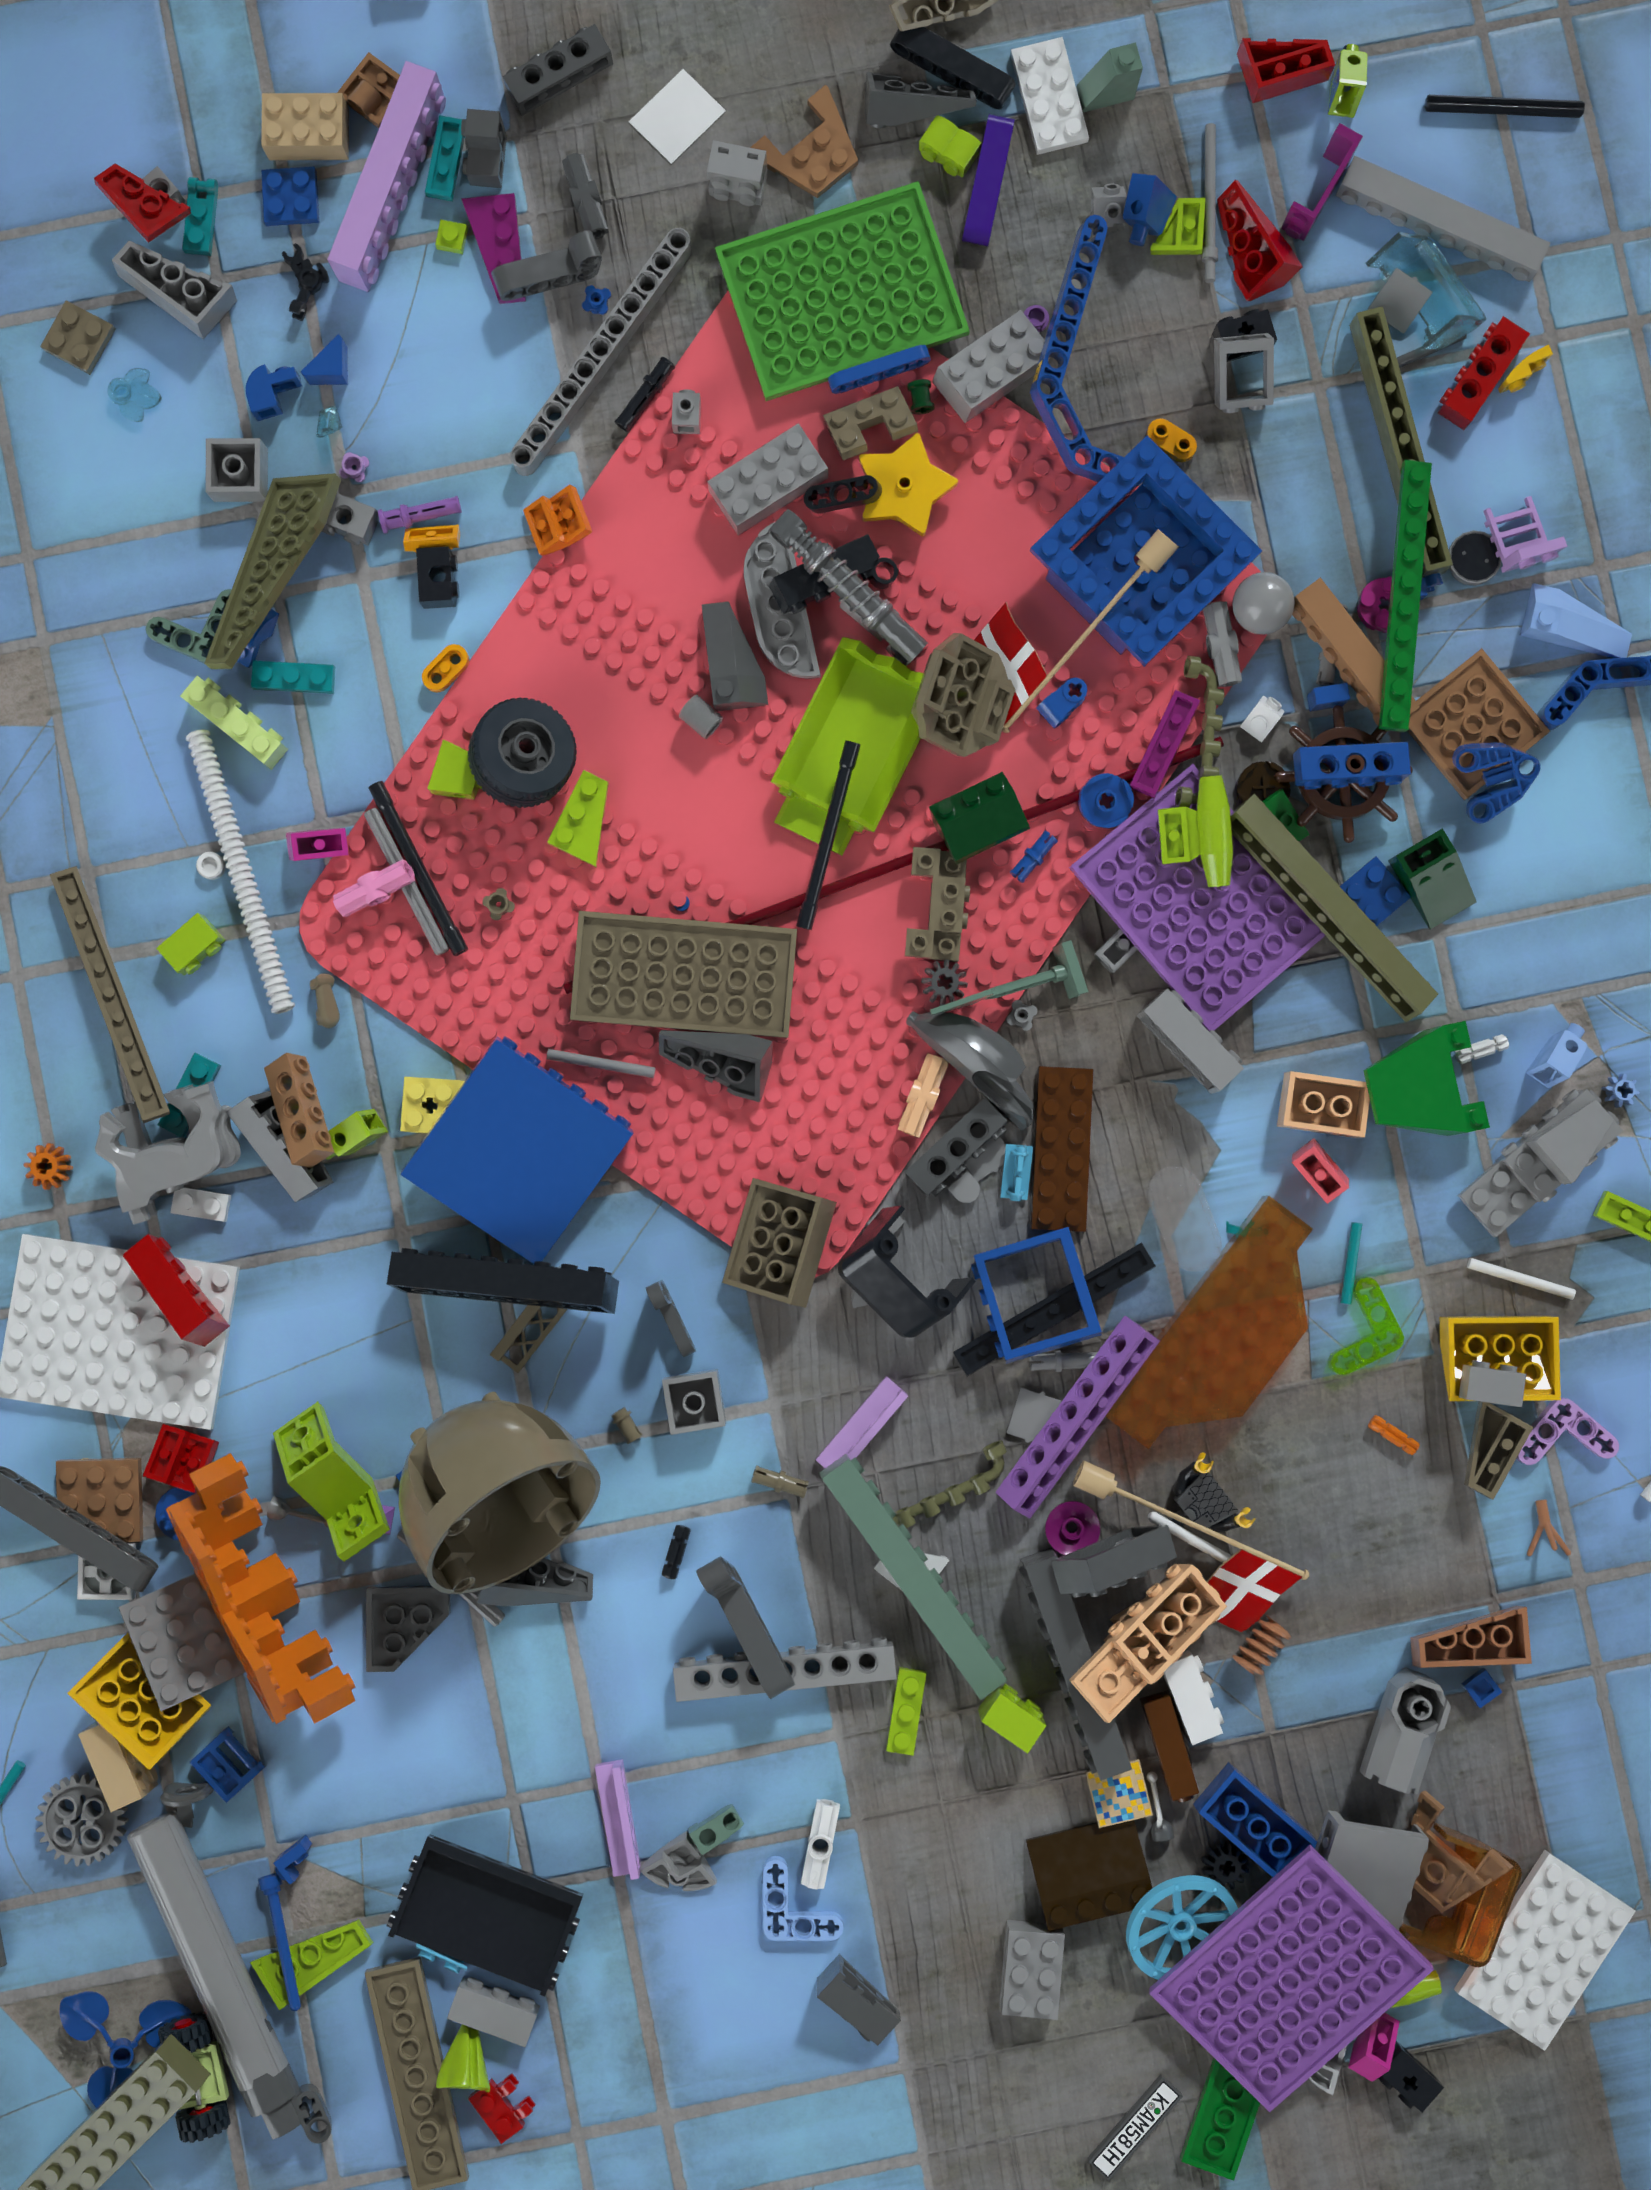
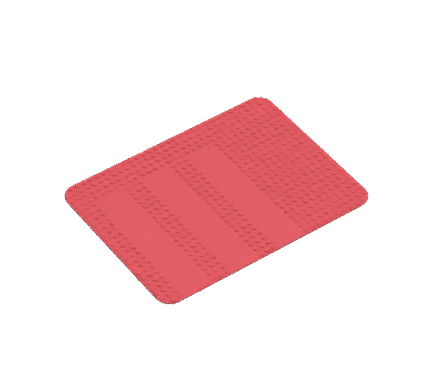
M727 291L676 364V368L662 384L663 389L661 392L655 394L581 500L592 533L568 547L542 556L472 656L468 667L458 676L384 782L394 802V807L455 926L459 929L468 950L458 956H454L449 947L447 952L436 955L402 889L391 893V897L385 902L374 906H366L347 917H343L336 910L333 903V895L358 883L357 880L361 876L372 871H381L390 866L364 816V813L372 808L379 810L374 799L346 837L349 855L332 857L308 891L300 909L299 932L307 952L322 967L472 1070L497 1036L501 1039L506 1036L518 1045L516 1049L524 1055L527 1052L531 1053L541 1061L539 1064L547 1071L552 1068L564 1077L562 1079L564 1083L570 1087L574 1083L586 1092L585 1097L590 1101L594 1102L597 1099L609 1108L607 1111L615 1118L617 1115L624 1117L631 1123L630 1128L633 1130V1135L611 1165L729 1246L733 1247L753 1178L837 1202L815 1277L828 1273L851 1247L965 1079L959 1071L948 1063L946 1073L939 1086L938 1098L932 1112H929L920 1138L898 1130L903 1112H905L908 1104L906 1102L914 1080H917L927 1053L943 1058L917 1034L913 1027L906 1023L911 1012L914 1011L918 1014L928 1013L930 1009L940 1006L941 997L937 996L936 1000L931 1003L929 1000L934 993L923 994V990L930 985L921 983L922 978H931L925 973L926 968L936 972L933 963L937 960L905 957L907 928L928 930L932 878L911 876V864L818 900V909L812 930L796 926L801 906L752 924L756 926L797 929L788 1038L756 1036L773 1041L772 1065L760 1102L735 1096L727 1092L728 1087L714 1080L711 1083L705 1080L706 1075L693 1068L687 1070L659 1055V1032L661 1030L707 1031L570 1020L572 993L566 994L563 984L573 981L579 911L726 923L807 892L819 844L774 823L786 797L778 792L779 787L773 784L771 780L842 637L859 640L877 654L892 656L886 650L889 643L885 639L880 642L840 608V597L835 592L830 593L831 597L825 601L816 603L814 600L808 603L806 608L821 678H798L776 668L765 657L759 646L744 580L746 553L764 528L776 522L789 509L806 524V533L810 531L812 538L814 536L817 537V543L819 541L828 543L833 549L868 534L880 556L879 558L891 559L898 568L897 578L888 588H876L870 581L868 586L874 592L880 591L879 597L884 601L888 599L893 604V609L899 613L901 618L928 642L923 650L906 666L911 671L924 673L929 655L953 633H961L974 640L1004 603L1007 602L1015 623L1036 650L1048 675L1090 624L1046 580L1049 570L1030 552V548L1098 482L1070 472L1066 468L1045 424L1006 397H1002L964 423L932 382L938 366L948 360V358L933 348H928L931 361L928 364L843 393L833 394L827 381L765 401L729 291ZM926 379L931 381L929 392L935 409L926 414H912L917 423L918 432L893 441L884 422L861 431L868 451L861 454H892L914 434L919 433L930 463L958 479V485L932 504L925 536H920L900 521L892 519L863 521L865 505L825 513H814L804 503L805 493L738 536L710 494L707 481L798 423L828 467V479L820 484L865 476L859 462V455L842 460L824 422L823 415L896 386L899 387L910 409L913 404L911 392L908 391L907 385L915 380ZM688 389L695 391V393H700V434L673 433V392L679 393L680 390ZM1076 453V461L1081 465H1085L1084 456ZM1101 462L1102 471L1108 473L1110 467ZM900 483V486L906 488L909 484ZM868 484L866 490H862L867 495L871 489L870 485ZM1137 486L1136 488H1134L1133 490H1131L1117 505H1115V506H1114L1085 536H1083L1070 550L1073 551V550H1074L1086 537H1088L1117 507H1119L1139 486ZM840 489L837 493V500L844 501L847 499L849 489ZM818 494L817 499L813 500V502L818 505V501L823 499V497ZM798 552L794 554L796 565L804 564L802 562L803 557L798 558ZM1135 555L1134 562L1136 563L1139 558ZM1253 563L1247 566L1209 603L1227 602L1232 630H1235L1238 638L1239 652L1237 657L1241 673L1267 636V634H1254L1245 630L1238 623L1233 613V596L1239 584L1247 577L1261 572ZM876 568V574L880 579H890V573L886 568ZM729 602L765 676L768 705L717 711V713L723 716V720L714 733L704 739L691 726L679 718V713L694 695L701 697L714 710L702 605ZM1203 610L1145 667L1128 650L1120 655L1094 629L1010 726V732H1001L998 742L985 746L977 752L966 757H960L920 739L875 832L864 829L862 833L854 831L842 856L831 851L822 886L912 853L913 847L925 848L943 841L934 826L929 806L1001 772L1004 773L1012 786L1022 810H1026L1079 790L1090 778L1104 773L1119 775L1139 767L1175 690L1200 700V704L1177 752L1190 748L1203 730L1202 719L1205 714L1203 698L1207 681L1201 674H1199L1197 679L1184 677L1187 656L1200 657L1201 663L1208 665L1214 670L1213 659L1209 658L1206 647V636L1208 634ZM1071 678L1082 679L1087 685L1085 700L1063 723L1054 729L1038 712L1036 707ZM1217 686V689H1223V690H1224V698H1225V696L1227 695V693L1229 692V690L1231 689L1232 686H1228V687H1218V686ZM1070 688L1069 695L1071 697L1073 695L1078 696L1080 690L1078 688L1076 690ZM521 697L522 699H535L536 701H541V703H546L563 716V719L570 725V730L573 731V737H575L577 746L576 764L573 772L554 797L538 806H528L526 808L511 807L503 802H498L496 799L494 800L491 795H487V792L481 788L478 789L476 798L473 800L434 795L427 789L442 741L446 740L469 751L468 746L471 736L480 719L495 704L504 702V700ZM1180 763L1169 767L1158 792L1163 789ZM583 770L609 783L601 829V841L598 850L597 868L547 843ZM1132 789L1134 804L1128 817L1152 797ZM1103 793L1099 803L1108 809L1113 798L1112 796L1107 797ZM1078 802L1027 820L1030 826L1029 830L967 859L965 886H970L969 902H964L963 913H968L967 929H962L959 968L955 972L956 974L960 972L966 973L964 978L959 979V981L968 983L967 988H958L964 993L963 998L1037 974L1052 952L1053 947L1056 946L1090 896V892L1069 867L1118 826L1112 828L1092 826L1082 816ZM379 810V812H380V814H381V816H382V818H383V820H384V822H385V824H386V826H387V828H388V830H389L391 836L393 837V839H394V841H395V843H396V845H397V847H398V849H399V851H400V853H401L403 859L406 860V858H405V856H404L402 850L400 849V847H399V845H398V843H397V841H396V839H395V837H394V835H393V833H392V831H391V829H390V827H389V825H388V823H387V821H386V819H385V817H384L382 811ZM1044 831L1049 832V839L1053 835L1058 842L1044 856V862L1033 869L1024 883L1017 880L1018 875L1014 878L1010 871L1024 857V851L1027 848H1031ZM414 876L415 882H416V884H417V886H418V888H419V890H420V892H421V894H422V896H423V898H424V900H425V902H426V904H427V906H428V908H429V910H430V912H431V914H432L434 920L436 921V923H437V925H438V927H439V929H440V931H441V933H442V935H443V931H442V929H441V927H440V925H439V923H438V921H437V919H436V917H435V915H434V913H433V911H432V909H431V907H430V905H429V903H428V901H427L425 895L423 894V892H422V890H421V888H420V886H419V884H418V882H417V880H416V878H415V876ZM503 888L507 891L509 901L515 904V909L511 913L503 914L500 920H493L490 917L491 912L482 903L483 898L495 893L497 889ZM687 896L690 901L688 909L685 911L677 910L674 906H683L686 903ZM497 902L496 906L500 907L501 902ZM938 961L940 967L943 968L944 962ZM949 962L948 968L952 970L956 962ZM943 976L939 979L941 980L937 983L938 986H944L946 990L949 989L948 985L951 983V980H945ZM1025 990L996 999H984L973 1005L946 1012L969 1017L997 1032L1013 1009L1012 1003L1015 1000H1019ZM953 994L954 997H955V1000L962 999V998L957 997L955 994ZM948 997L946 998L945 1004L950 1003ZM548 1049L655 1067V1076L650 1078L547 1060Z

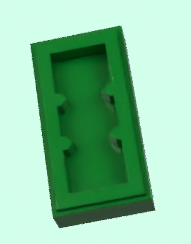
M1279 789L1262 801L1297 841L1300 842L1310 835L1305 826H1298L1297 819L1299 816L1283 790Z

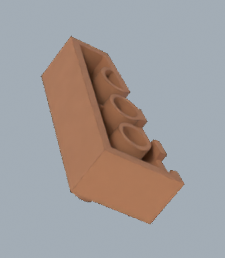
M1513 1606L1410 1637L1412 1666L1420 1668L1532 1664L1527 1607Z

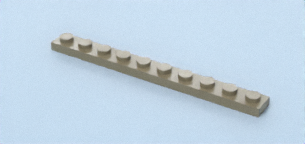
M77 866L50 874L51 880L143 1123L169 1115L170 1111Z

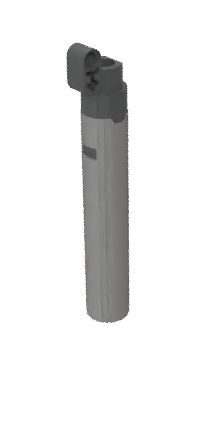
M171 1811L167 1814H162L142 1824L128 1834L127 1840L216 2040L221 2045L224 2058L250 2116L257 2117L262 2115L272 2140L289 2133L301 2124L307 2138L311 2142L317 2144L325 2142L331 2134L332 2120L321 2093L313 2084H304L299 2087L277 2035L266 2018L265 2008L177 1812ZM304 2096L312 2099V2113H310L308 2104L306 2102L302 2103ZM316 2121H323L327 2125L320 2132L314 2131L311 2126Z

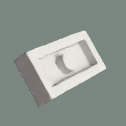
M183 1187L180 1190L174 1191L171 1213L227 1222L231 1195Z

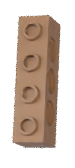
M285 1053L266 1066L264 1071L291 1164L312 1168L334 1153L331 1136L328 1133L324 1113L320 1106L317 1089L314 1085L306 1057Z

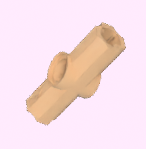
M927 1053L917 1080H914L906 1101L908 1104L900 1120L899 1131L920 1138L929 1112H932L938 1098L939 1086L949 1062L945 1059Z

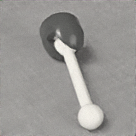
M1151 1771L1147 1774V1780L1151 1783L1157 1820L1151 1827L1152 1840L1155 1842L1171 1840L1175 1838L1171 1824L1162 1818L1156 1785L1158 1776L1155 1772Z

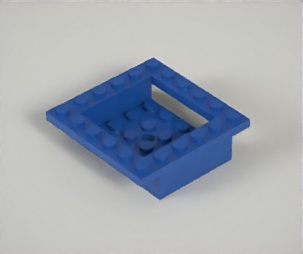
M1148 435L1030 548V552L1049 570L1046 580L1091 625L1139 569L1140 566L1134 562V556L1157 529L1179 547L1157 573L1153 570L1149 574L1143 571L1094 628L1120 655L1128 650L1144 667L1262 552ZM1145 477L1143 483L1073 551L1070 550Z

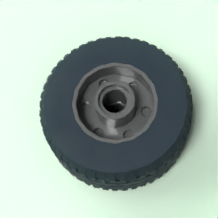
M520 697L499 702L483 715L471 736L468 746V761L470 762L471 773L474 775L475 781L478 782L477 784L482 787L481 789L500 803L503 802L505 805L517 806L519 808L538 806L554 797L573 772L577 754L573 731L570 730V725L567 724V721L563 719V716L557 710H553V707L548 706L546 703H541L539 700L522 699Z

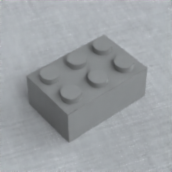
M1007 1920L999 2002L1002 2015L1058 2020L1065 1940L1063 1928L1048 1931L1046 1923Z

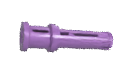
M458 496L412 507L402 504L397 509L388 511L378 510L384 534L388 533L391 529L400 527L408 529L413 526L412 523L462 513Z

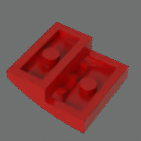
M163 1424L144 1470L143 1477L196 1494L197 1492L189 1474L212 1463L219 1442Z

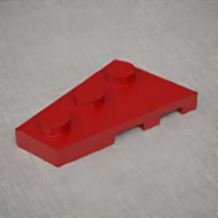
M116 163L94 177L95 185L148 243L191 214L189 206L182 202L179 204L169 198V195L162 190L157 191L144 183L143 179Z

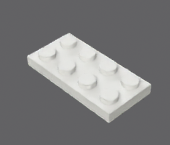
M1063 37L1011 49L1010 56L1036 154L1039 155L1087 143L1089 135Z

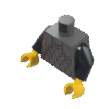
M1204 1452L1200 1453L1196 1462L1191 1463L1179 1473L1174 1487L1175 1495L1173 1500L1180 1509L1175 1514L1215 1532H1225L1240 1526L1249 1528L1256 1519L1247 1520L1244 1515L1248 1514L1251 1509L1245 1507L1239 1514H1236L1239 1510L1210 1474L1214 1461L1212 1460L1209 1464L1203 1463L1202 1460L1206 1454ZM1171 1517L1168 1518L1170 1521L1176 1523L1181 1527H1184L1186 1525Z

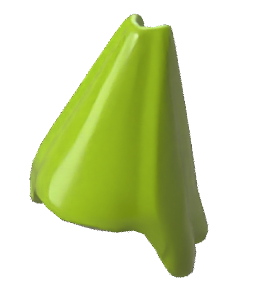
M461 2024L440 2067L436 2081L437 2088L475 2089L490 2092L479 2030Z

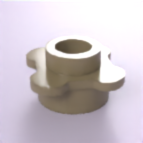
M499 888L495 893L483 898L482 903L491 912L490 917L493 920H500L503 914L511 913L515 909V904L509 901L507 891L503 888ZM497 902H501L500 907L496 906Z

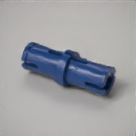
M1044 831L1034 845L1024 851V857L1010 871L1014 878L1018 875L1017 880L1024 883L1033 869L1044 862V856L1058 842L1053 835L1049 839V832Z

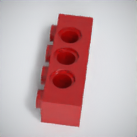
M1504 316L1498 324L1492 322L1483 335L1487 339L1483 346L1476 345L1468 357L1472 362L1468 368L1462 366L1454 378V381L1458 382L1452 390L1448 387L1439 400L1443 405L1438 414L1462 430H1465L1530 333ZM1491 346L1497 347L1501 354L1494 353ZM1476 368L1483 369L1486 376L1480 375ZM1462 390L1469 391L1472 398L1465 397L1462 394Z

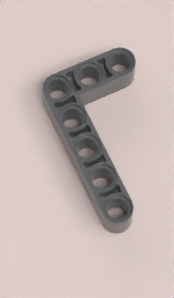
M720 1556L696 1570L697 1576L705 1590L718 1599L767 1696L772 1699L794 1686L795 1682L735 1567Z

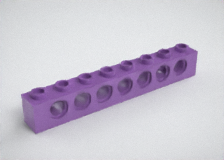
M1124 1316L995 1493L1013 1510L1031 1518L1160 1340L1142 1326Z

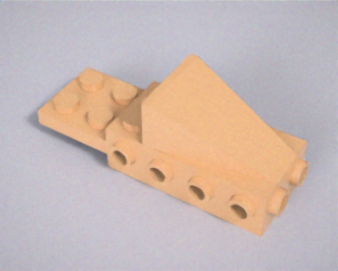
M1172 1565L1165 1572L1166 1577L1160 1583L1153 1584L1146 1591L1147 1596L1144 1599L1114 1615L1110 1619L1113 1625L1108 1630L1109 1635L1104 1639L1105 1643L1069 1679L1104 1722L1110 1723L1147 1684L1157 1682L1163 1676L1164 1671L1181 1658L1183 1652L1201 1637V1633L1209 1625L1213 1624L1227 1607L1221 1600L1219 1593L1204 1580L1202 1573L1194 1565Z

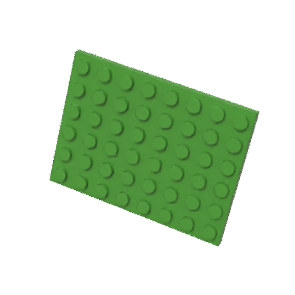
M919 181L715 247V252L765 401L827 382L828 377L841 370L918 345H926L928 349L968 336L970 333Z

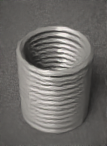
M694 695L679 713V718L691 726L704 739L711 736L723 720V716L717 713L715 709L713 710L698 695Z

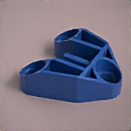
M1501 742L1460 745L1456 748L1452 757L1454 766L1465 773L1482 768L1486 769L1506 762V764L1483 771L1482 777L1486 787L1509 779L1511 781L1487 788L1485 791L1473 796L1467 803L1466 813L1468 817L1479 824L1488 822L1520 800L1541 769L1540 763L1535 757ZM1465 752H1470L1473 755L1471 763L1467 767L1461 766L1459 763L1460 756ZM1525 760H1531L1534 766L1533 770L1528 774H1521L1519 770L1520 764ZM1479 803L1486 804L1484 814L1481 817H1475L1473 815L1474 807Z

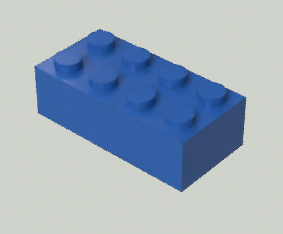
M1229 1762L1193 1803L1200 1815L1272 1877L1278 1874L1309 1845L1314 1849L1316 1848L1317 1840L1308 1830Z

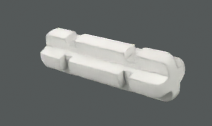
M1501 1034L1493 1037V1040L1486 1039L1471 1044V1048L1455 1051V1056L1460 1064L1470 1062L1471 1058L1476 1060L1494 1054L1497 1050L1499 1052L1509 1048V1042L1507 1037Z

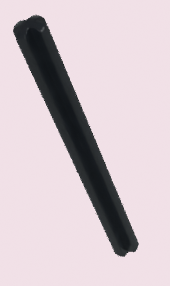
M1433 94L1427 95L1424 103V108L1427 112L1569 118L1582 117L1585 109V103L1576 100Z

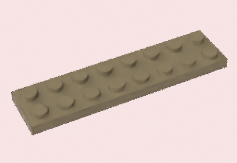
M421 1956L367 1969L365 1971L366 1982L412 2190H431L468 2181L469 2172L450 2088L439 2089L436 2087L443 2055Z

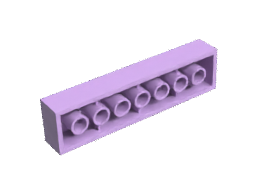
M405 61L327 259L339 282L369 292L371 285H374L378 279V267L381 259L384 260L388 254L390 236L395 235L397 231V219L400 211H404L408 201L407 193L410 186L413 187L417 180L416 170L419 163L423 162L426 157L427 142L429 137L433 138L437 127V117L439 113H443L446 106V97L444 96L442 85L439 82L437 73L433 70Z

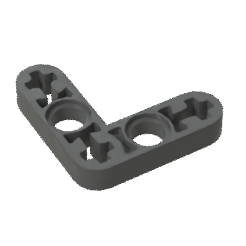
M663 1280L646 1287L647 1294L655 1310L660 1309L682 1356L686 1357L696 1352L691 1337Z

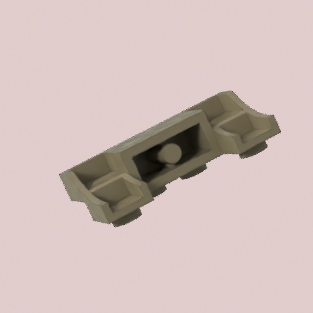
M913 847L911 876L932 878L928 930L907 928L905 957L959 962L962 929H967L968 913H963L964 902H969L970 886H965L967 859L956 864L949 851Z

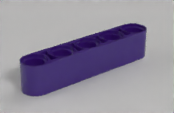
M992 114L988 115L962 238L963 242L987 247L989 245L1015 119Z

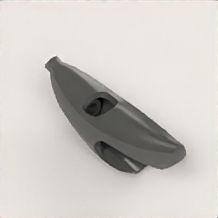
M913 1011L910 1013L906 1020L907 1025L913 1027L917 1034L932 1049L959 1071L1020 1130L1031 1125L1034 1110L1033 1103L1016 1081L1026 1066L1021 1055L1007 1040L989 1027L969 1017L947 1012L931 1015V1012L918 1014Z

